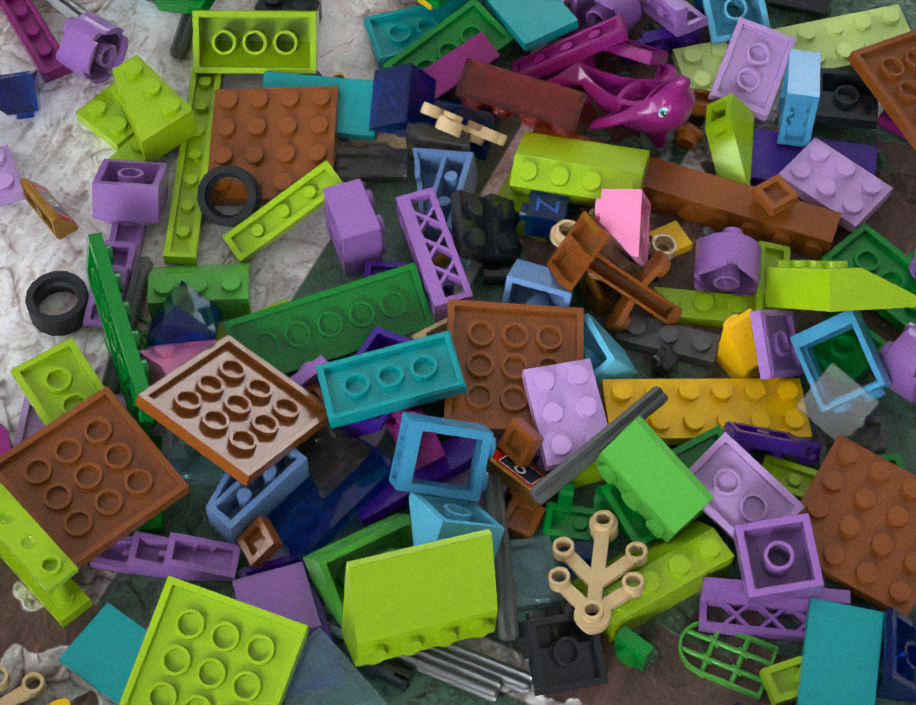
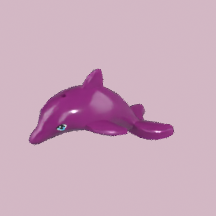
M595 54L552 72L530 86L535 94L544 95L581 85L593 101L607 114L591 122L589 125L591 129L623 125L644 133L656 148L664 147L667 142V132L686 123L695 107V93L690 87V78L685 75L679 76L672 64L662 63L658 65L654 79H635L605 73L596 69Z

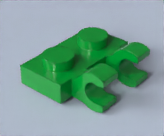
M569 482L560 490L558 503L547 501L542 539L555 541L559 537H568L574 544L593 547L594 539L590 535L589 527L590 518L597 511L607 510V506L598 492L601 486L596 485L593 508L572 505L575 482ZM614 540L609 542L608 549L613 550Z

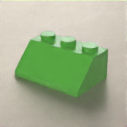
M251 262L153 267L148 275L147 304L152 323L154 325L172 324L178 319H189L191 317L199 323L225 322L252 313Z
M640 415L600 453L595 461L600 476L607 483H613L622 493L621 497L624 503L631 510H637L646 520V526L655 537L662 538L666 543L697 518L715 498Z
M395 513L302 557L315 591L341 627L346 562L414 546L411 515Z

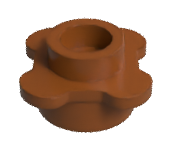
M684 123L680 127L673 129L675 130L673 132V143L681 148L694 150L698 144L703 142L701 138L703 132L693 124Z

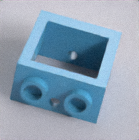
M789 50L779 99L777 144L806 147L810 143L820 98L821 53Z
M859 310L845 311L789 337L822 413L833 412L835 416L842 415L854 409L852 403L863 398L866 402L876 400L886 395L884 389L893 386ZM854 328L876 381L834 399L812 347Z
M403 412L389 482L395 490L479 502L480 494L486 490L488 484L486 466L488 457L491 458L495 451L496 439L493 436L494 433L484 424ZM423 431L476 439L466 486L413 478Z

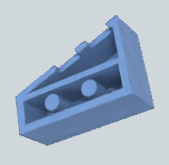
M412 147L417 191L431 187L434 188L453 239L450 193L459 189L472 194L475 193L479 173L474 152ZM429 199L418 202L419 213L427 216L432 208ZM428 225L423 233V237L437 242L442 233L441 230Z
M295 448L247 486H244L225 472L205 507L210 527L228 543L239 545L236 539L258 516L268 518L310 479L307 457Z

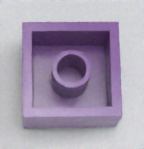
M104 158L92 182L93 219L103 220L110 224L129 221L141 226L159 223L168 200V163Z
M360 178L323 188L326 227L345 276L364 272L366 260L383 261L382 253L386 252V245L382 234L386 233L382 216L380 214L375 215L374 213L375 201L371 190H365Z
M809 513L735 525L733 538L747 607L821 595L824 582Z

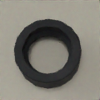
M222 165L213 168L203 176L198 186L197 201L200 210L208 220L217 225L236 227L259 210L261 206L262 192L259 182L252 173L241 167ZM226 177H233L242 181L248 192V200L244 209L234 215H224L217 211L211 199L215 184Z
M52 271L41 275L31 283L26 291L25 304L32 324L40 332L51 336H65L76 332L83 326L89 292L85 282L76 274L67 271ZM57 292H70L78 297L75 307L60 315H48L42 313L39 309L40 304L45 298Z

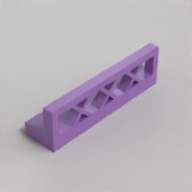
M641 0L640 2L643 12L676 37L708 25V17L685 0Z
M431 187L396 197V209L400 225L436 323L447 318L448 299L473 301V294L434 188ZM430 200L432 208L427 216L414 211L412 204ZM428 225L441 230L442 234L437 242L423 237V233ZM438 252L451 258L452 261L447 270L433 264L432 261ZM447 280L461 285L463 292L445 297L443 287Z
M703 576L699 591L698 632H720V634L734 636L738 633L748 634L756 638L803 642L807 607L810 598L850 605V590L823 588L821 595L747 607L742 580ZM707 606L722 608L730 617L723 623L708 622ZM748 610L758 611L766 621L760 626H750L741 616ZM784 614H792L803 624L796 630L786 629L778 619Z

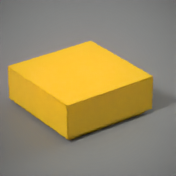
M676 220L649 232V242L657 234L672 236L677 242V250L674 257L692 250L693 243Z

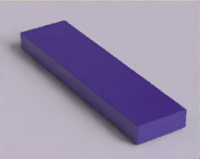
M454 436L442 443L441 446L446 455L414 471L413 478L444 483L471 467L476 439ZM390 473L348 496L364 527L371 525L409 503L410 492L395 490L389 482Z

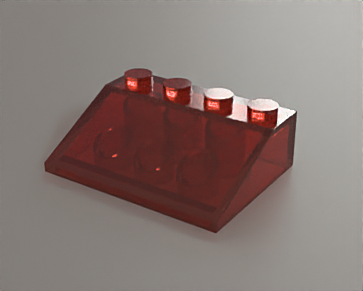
M469 58L466 60L455 93L460 101H463L462 106L475 111H480L481 107L492 110L491 114L505 120H509L510 116L522 119L521 124L535 129H539L540 125L552 128L551 133L564 138H569L570 134L579 136L595 119L597 114L587 93Z

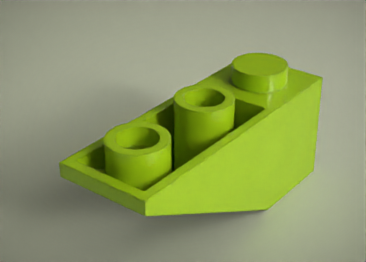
M732 93L707 105L705 131L716 175L750 186L754 112Z

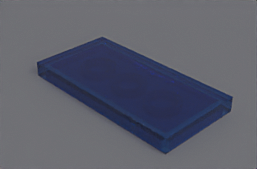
M355 435L349 438L266 516L270 519L284 544L281 549L304 563L302 557L323 548L390 483L389 477L394 457Z

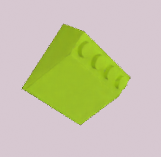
M778 260L777 267H765L766 307L827 312L916 307L915 294L864 268L848 267V261Z
M490 529L346 562L341 633L355 667L367 664L375 665L387 659L402 655H414L419 651L438 646L446 647L461 640L473 637L481 638L495 631L498 603L493 541Z

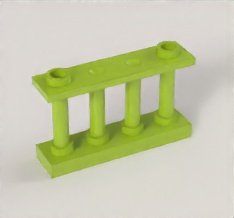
M0 483V557L64 628L92 606L90 598L71 578L79 572V569Z

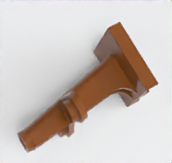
M584 210L546 264L559 284L572 291L585 271L620 292L622 296L609 314L606 326L612 331L618 330L622 332L628 327L632 319L629 313L635 303L666 324H675L682 314V308L649 286L656 277H663L670 269L671 261L668 260V255L661 250L655 252L637 275H632L600 253V250L610 238V234L593 215Z

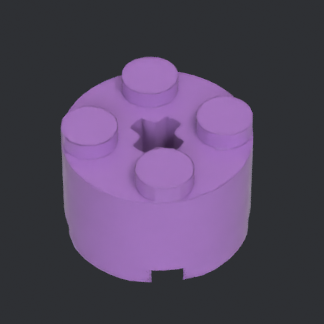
M574 0L571 6V13L578 19L581 26L588 28L622 14L627 22V31L629 32L640 20L641 0Z
M86 12L77 18L70 17L65 22L63 27L65 34L56 53V60L89 81L101 84L112 77L108 73L114 66L118 67L122 64L128 48V38L123 35L122 32L125 31L95 13Z
M727 227L723 232L698 238L696 241L694 263L695 289L705 292L753 296L758 290V285H760L761 246L753 238L744 235L743 231L737 227Z
M909 322L895 342L889 340L882 347L879 355L893 385L888 388L907 401L916 403V324Z

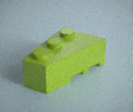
M138 55L112 70L117 95L145 161H156L198 134L193 109Z

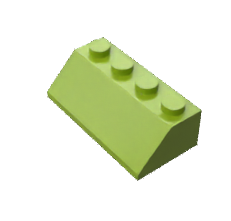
M192 11L194 73L265 74V71L293 74H317L319 11Z
M524 132L515 153L509 186L515 195L595 207L596 199H601L602 189L644 190L650 151Z
M695 519L668 543L659 538L646 545L648 551L647 562L643 566L634 567L627 572L640 573L644 577L645 590L641 596L630 598L611 612V622L602 632L609 643L615 640V635L624 625L633 630L699 592L703 576L724 578L729 575L734 554L713 527ZM625 552L609 560L606 568L626 555ZM634 552L631 555L637 557L642 554L640 552ZM623 576L604 588L603 598L622 587ZM580 578L572 581L571 584L587 598L588 586ZM631 582L628 584V586L630 587H636L639 585L635 582Z

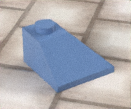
M517 259L507 275L502 303L570 307L573 290L569 291L560 285L548 267Z

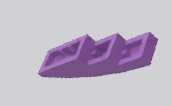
M129 221L112 224L109 240L105 239V245L110 244L113 250L114 273L119 272L122 279L123 292L120 293L122 300H124L134 259L137 256H141L148 227ZM90 288L83 326L103 329Z
M134 531L133 536L127 535L91 560L90 568L158 578H168L169 575L182 580L233 581L235 580L241 547L236 544L170 532V536L165 537Z

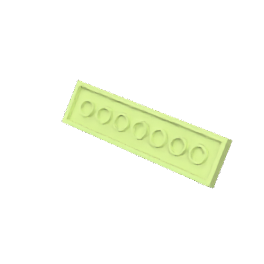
M899 4L773 29L796 38L793 49L821 53V68L855 71L847 60L852 51L911 31ZM711 42L673 49L671 57L679 76L685 75L690 78L691 88L710 92L729 42L713 45ZM784 75L779 86L783 84Z

